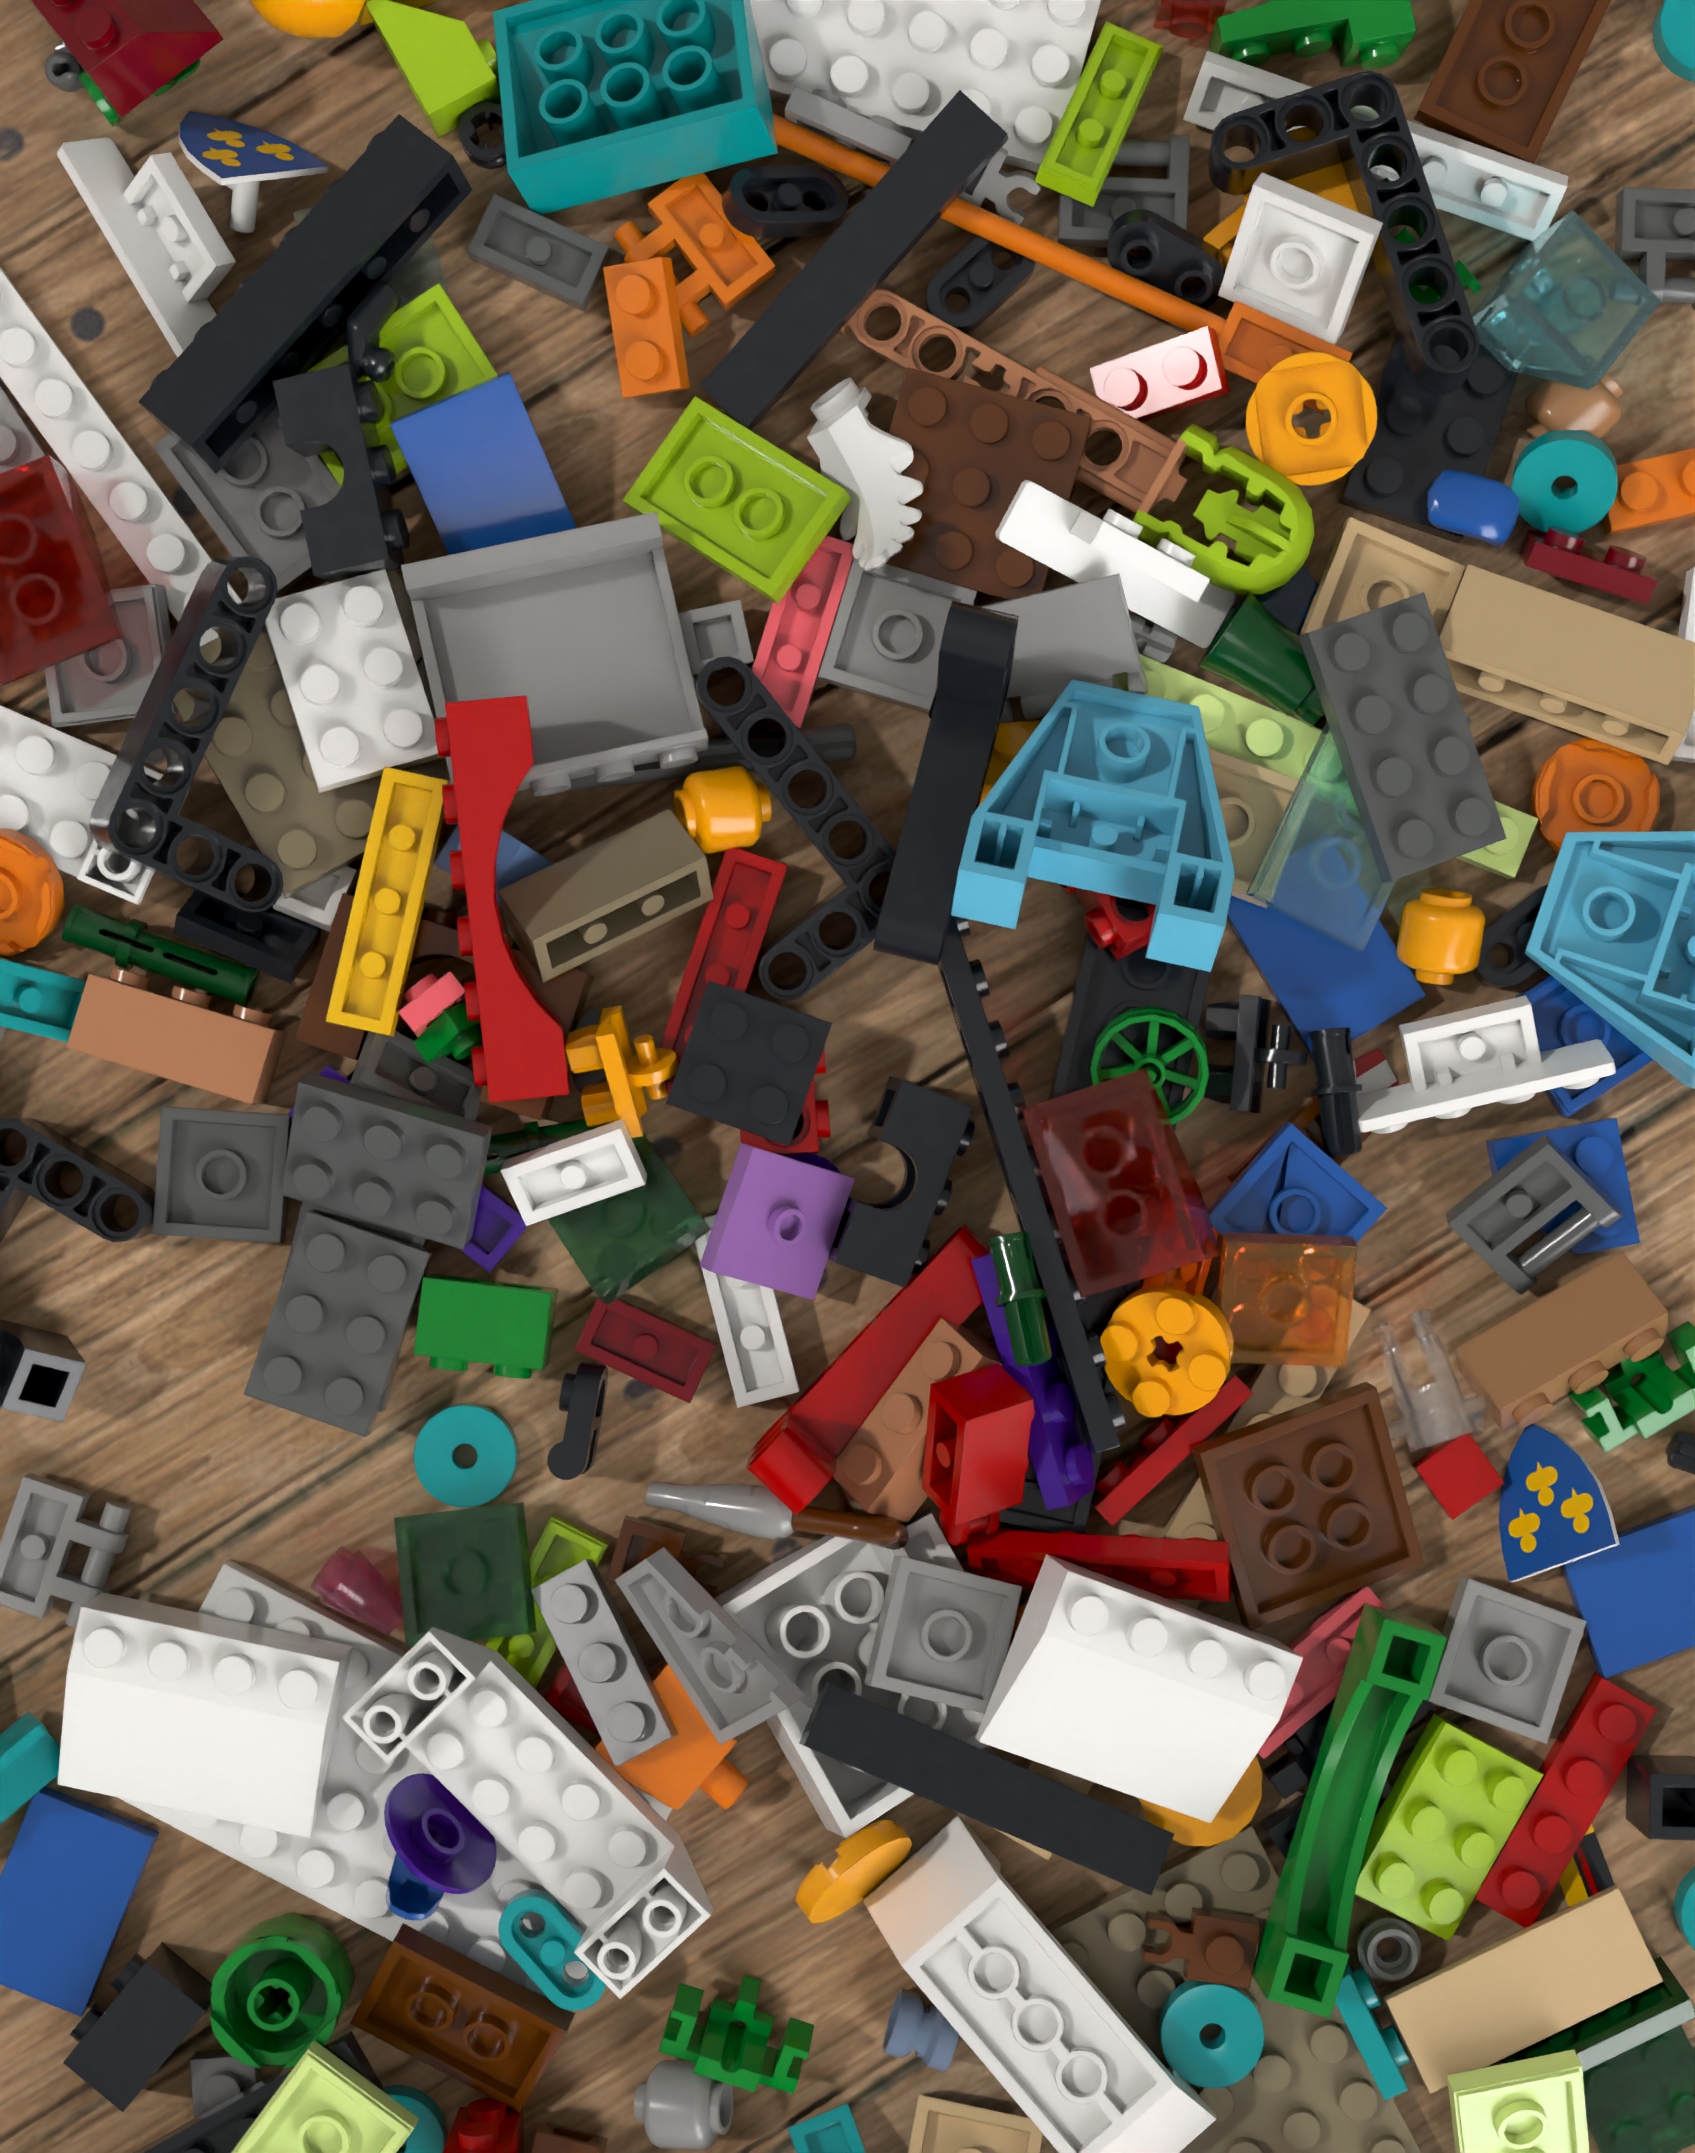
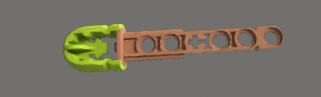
M875 290L838 332L847 338L852 330L865 349L904 371L909 367L957 380L964 372L970 352H973L979 356L972 362V366L976 371L988 377H992L998 369L1005 372L1003 381L1009 389L1008 395L1037 403L1044 399H1053L1059 401L1066 411L1092 417L1094 422L1090 436L1100 430L1114 432L1122 442V451L1115 462L1105 466L1093 464L1084 453L1077 480L1135 512L1136 515L1133 522L1143 527L1137 538L1138 540L1156 549L1161 538H1164L1194 554L1196 557L1190 568L1210 578L1209 583L1218 588L1235 594H1247L1248 592L1264 594L1285 585L1300 570L1309 555L1315 535L1312 509L1300 488L1279 471L1234 446L1220 450L1217 436L1195 424L1189 426L1179 437L1178 441L1175 442L1041 365L1036 373L1030 371L889 290ZM881 306L892 307L901 315V326L898 333L893 338L885 341L873 339L866 331L868 316L874 309ZM934 337L947 338L956 347V357L953 364L941 372L930 371L921 363L920 354L922 348L927 341ZM965 375L964 383L981 387L978 382ZM1186 456L1202 463L1203 471L1213 477L1223 475L1246 489L1245 501L1250 505L1256 506L1264 499L1281 512V515L1261 505L1252 513L1237 504L1239 491L1235 489L1221 494L1208 489L1193 517L1203 523L1206 539L1212 542L1219 534H1222L1236 542L1234 555L1250 563L1249 567L1228 559V547L1223 542L1216 541L1208 548L1182 534V528L1179 524L1172 520L1161 522L1152 516L1160 502L1167 499L1175 504L1188 480L1179 475V468Z

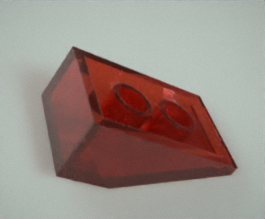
M49 454L0 474V684L4 686L124 638L96 536L73 477L69 471Z
M1141 1069L1022 1109L1081 1298L1221 1256L1202 1193L1147 1069Z

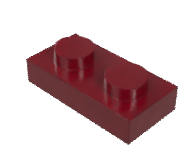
M1549 526L1546 535L1528 529L1519 552L1527 567L1646 605L1649 604L1658 580L1651 570L1644 566L1646 557L1613 545L1609 546L1607 554L1583 547L1584 537L1559 527Z
M602 1290L574 1351L687 1403H691L718 1343Z

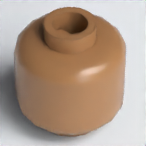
M1586 358L1581 364L1570 360L1563 361L1527 397L1525 407L1534 422L1526 432L1533 439H1536L1551 431L1581 430L1601 440L1622 416V409L1617 399L1624 392L1601 367L1589 358Z

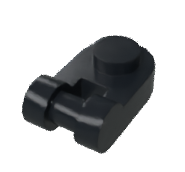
M581 1362L576 1374L566 1373L564 1376L559 1398V1410L568 1412L564 1438L562 1442L555 1444L551 1448L547 1457V1465L550 1472L559 1479L571 1480L587 1472L593 1466L608 1384L607 1366Z

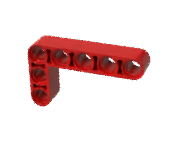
M965 1224L925 1263L922 1271L909 1280L906 1288L902 1287L751 1449L746 1469L794 1515L802 1511L831 1480L836 1472V1457L847 1446L939 1320L944 1318L961 1325L983 1302L971 1260L990 1252V1248Z

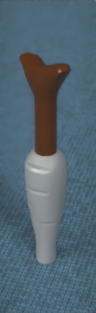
M652 1481L646 1493V1504L650 1507L673 1510L725 1529L764 1539L778 1540L779 1538H786L797 1530L858 1540L892 1550L905 1547L909 1539L908 1530L905 1525L897 1519L885 1515L856 1514L806 1506L802 1511L794 1515L765 1486L746 1484L674 1485Z

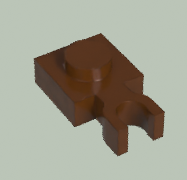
M626 1515L606 1581L616 1583V1578L664 1547L714 1599L717 1587L701 1583L696 1576V1570L704 1564H711L723 1569L726 1555L706 1550L696 1554L683 1552L682 1548L686 1532Z
M1193 1907L1190 1926L1177 1924L1168 1915L1146 1912L1145 1921L1148 1928L1165 1930L1169 1933L1167 1941L1159 1947L1141 1944L1140 1954L1143 1961L1165 1964L1173 1959L1181 1958L1184 1959L1183 1973L1186 1979L1250 1989L1260 1928L1256 1917Z

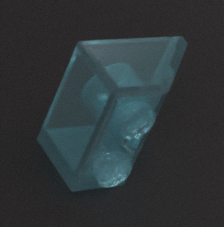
M1572 210L1527 245L1471 315L1479 341L1507 370L1589 390L1600 381L1661 303V300Z

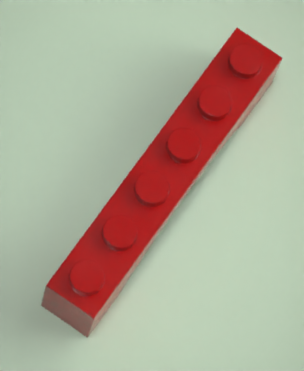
M528 696L445 703L446 717H437L434 719L438 756L439 758L451 757L454 784L442 785V796L446 824H458L461 850L450 851V868L454 891L466 890L469 916L457 917V929L461 956L473 955L476 977L475 982L464 983L468 1021L481 1022L483 1040L482 1047L472 1048L476 1087L488 1086L490 1103L568 1095L570 1083L563 1021L538 997L519 969L504 934L497 901L496 860L503 823L517 789L535 763Z

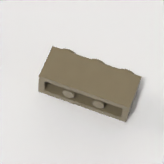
M670 809L645 821L638 822L620 833L582 849L574 855L498 890L509 934L542 982H546L714 899L706 856Z

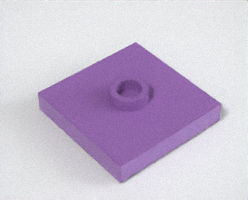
M741 1142L700 1267L713 1273L814 1300L855 1179Z

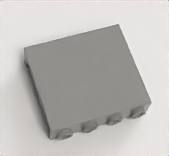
M657 512L401 565L406 591L413 608L436 717H446L445 703L528 696L535 763L517 791L532 788L534 796L552 795L570 789L572 787L570 780L596 774L597 782L617 781L634 775V766L659 761L660 768L662 769L681 767L698 761L697 752L708 750V735L706 729H704L664 554L663 537ZM446 757L451 784H454L451 757Z

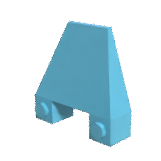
M1072 679L971 816L958 869L951 915L1016 929L1027 877L1156 905L1146 958L1211 972L1226 926L1235 871L1199 706Z
M1695 831L1566 832L1525 954L1683 1085L1695 1089Z

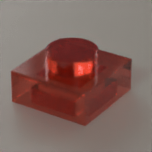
M1156 0L1154 28L1169 29L1171 34L1183 38L1203 36L1207 32H1213L1217 18L1223 15L1226 0Z

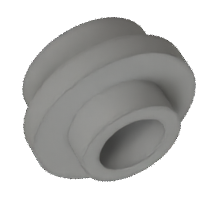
M1383 1915L1371 1919L1362 1927L1356 1940V1954L1361 1966L1365 1967L1370 1976L1384 1982H1395L1406 1978L1415 1970L1421 1956V1944L1417 1933L1408 1922L1396 1916ZM1387 1937L1397 1939V1948L1392 1954L1388 1956L1377 1954V1945L1382 1939Z

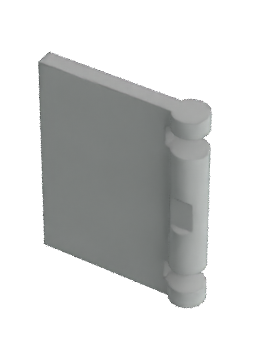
M1120 573L980 606L1019 616L1011 679L1000 723L1014 722V710L1009 698L1021 696L1022 711L1026 720L1045 717L1072 679L1120 689L1115 674L1127 671L1130 691L1139 694L1148 693L1147 679L1142 669Z

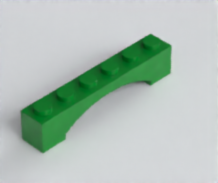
M1369 1603L1364 1605L1254 1961L1252 1976L1267 2000L1327 2018L1331 2016L1349 1958V1953L1346 1949L1352 1907L1360 1868L1376 1809L1404 1735L1423 1699L1427 1701L1429 1699L1447 1640L1444 1634L1425 1620Z

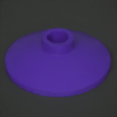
M421 1773L407 1776L392 1788L385 1803V1826L394 1850L407 1868L431 1887L451 1894H466L482 1886L490 1878L496 1864L497 1851L494 1836L432 1774Z

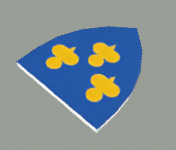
M189 111L180 123L179 144L187 159L218 184L225 185L233 191L229 227L235 231L251 233L255 230L260 181L328 173L329 166L314 155L292 142L262 129L230 119Z
M1534 1423L1526 1426L1510 1456L1503 1480L1504 1484L1501 1487L1498 1519L1503 1558L1508 1580L1512 1583L1620 1545L1613 1514L1602 1484L1584 1457L1562 1437Z

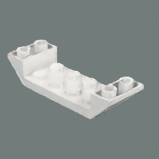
M0 706V828L14 829L36 840L53 858L57 869L76 876L78 880L140 905L154 872L104 849L97 844L90 831L89 820L92 809L117 755ZM144 767L145 775L151 783H155L163 777V774ZM191 786L189 787V789H188V791H187V794H186V796H185V798H184V800H183V802H182V805H181V807H180V809H179V811H178V813H177L178 815H179V813H180V811H181V809H182V806H183V804H184V802H185V799H186V797H187V795H188V792H189ZM133 808L123 812L117 820V836L122 843L132 840L139 831V816Z
M432 1627L341 1717L387 1764L406 1747L576 1918L586 1930L574 1953L619 1999L626 1995L712 1915L713 1907L680 1835L497 1651Z
M959 1814L863 1899L869 1913L904 1970L1059 2153H1179L1217 2119L1214 2112L1187 2081L1182 2079L1171 2067L1166 2069L1000 1874L1001 1863Z

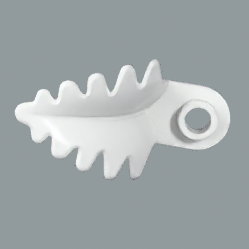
M847 378L824 393L811 406L810 409L818 420L807 436V439L820 459L821 475L844 488L851 498V501L842 513L840 522L841 537L844 541H847L856 535L852 550L855 559H859L860 567H864L865 571H870L871 569H879L884 566L892 556L902 551V543L913 538L914 530L908 527V525L918 522L922 517V512L919 509L904 505L922 494L923 484L919 480L901 475V472L914 459L911 445L870 424L867 419L869 413L865 408L872 395L866 387L858 388L852 378Z

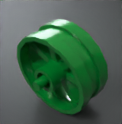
M1156 1006L1129 1009L1112 1019L1097 1038L1090 1069L1094 1093L1104 1109L1123 1124L1145 1130L1170 1127L1189 1116L1204 1097L1209 1077L1205 1043L1195 1026L1177 1012ZM1150 1021L1147 1046L1140 1049L1120 1031L1132 1024ZM1164 1023L1176 1028L1186 1038L1162 1052L1157 1047L1159 1024ZM1111 1039L1134 1060V1063L1101 1067L1103 1053ZM1190 1049H1195L1198 1059V1076L1166 1066V1064ZM1133 1076L1135 1081L1121 1103L1110 1094L1103 1080ZM1165 1079L1193 1088L1182 1102L1170 1108L1162 1086ZM1146 1089L1153 1091L1160 1111L1145 1113L1133 1110L1131 1107L1141 1091Z

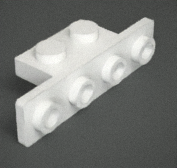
M108 137L63 143L57 151L58 158L178 358L192 343L197 331L217 315L208 298L235 265V259L171 152L150 155L134 177L114 141Z
M1024 480L1021 483L995 533L996 538L1079 583L1120 573L1128 609L1201 648H1207L1211 644L1236 598L1235 593L1210 584V578L1190 568L1196 557L1194 554L1164 538H1161L1155 549L1137 539L1143 527L1130 519L1108 509L1102 520L1030 480Z
M1525 995L1399 1025L1410 1083L1356 1095L1359 1114L1357 1121L1360 1132L1392 1133L1403 1129L1408 1122L1433 1116L1440 1119L1457 1118L1467 1114L1472 1107L1493 1102L1503 1104L1521 1103L1531 1099L1536 1092L1558 1087L1566 1089L1586 1088L1598 1082L1601 1077L1615 1074V1063L1605 1045L1599 1039L1540 1052L1532 1006Z

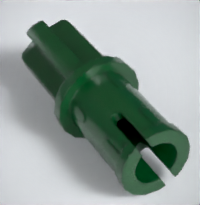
M1016 1232L991 1238L987 1241L995 1267L1000 1297L995 1299L996 1307L1004 1308L1014 1361L1020 1367L1043 1364L1050 1360L1052 1356L1041 1299L1047 1297L1046 1289L1039 1288L1032 1258L1029 1232Z

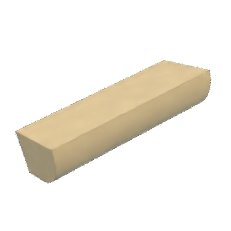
M1467 565L1439 636L1457 691L1669 765L1686 735L1695 709L1694 642L1490 571Z
M1613 1885L1383 1996V2000L1417 2073L1431 2094L1448 2086L1447 2075L1485 2068L1663 1982L1619 1888Z

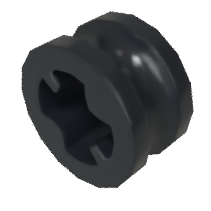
M482 102L468 108L461 117L458 131L463 149L469 160L478 167L485 169H497L505 166L507 161L502 106L492 102ZM488 123L489 129L493 130L494 123L499 124L498 132L502 142L494 148H490L487 141L484 144V148L478 147L477 145L480 142L476 132L478 127Z

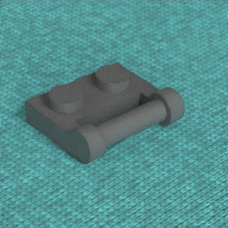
M1170 134L1168 141L1124 139L1112 165L1166 168L1167 179L1107 177L1094 207L1059 193L1057 242L1066 247L1107 248L1108 233L1114 221L1122 214L1137 209L1153 211L1187 230L1189 135ZM1141 245L1131 248L1132 250H1149Z
M1546 1134L1541 1136L1446 1213L1448 1225L1520 1295H1523L1537 1284L1536 1275L1600 1225L1609 1228L1623 1217L1622 1211L1609 1194L1601 1187L1596 1186ZM1575 1200L1582 1205L1580 1209L1520 1256L1510 1252Z

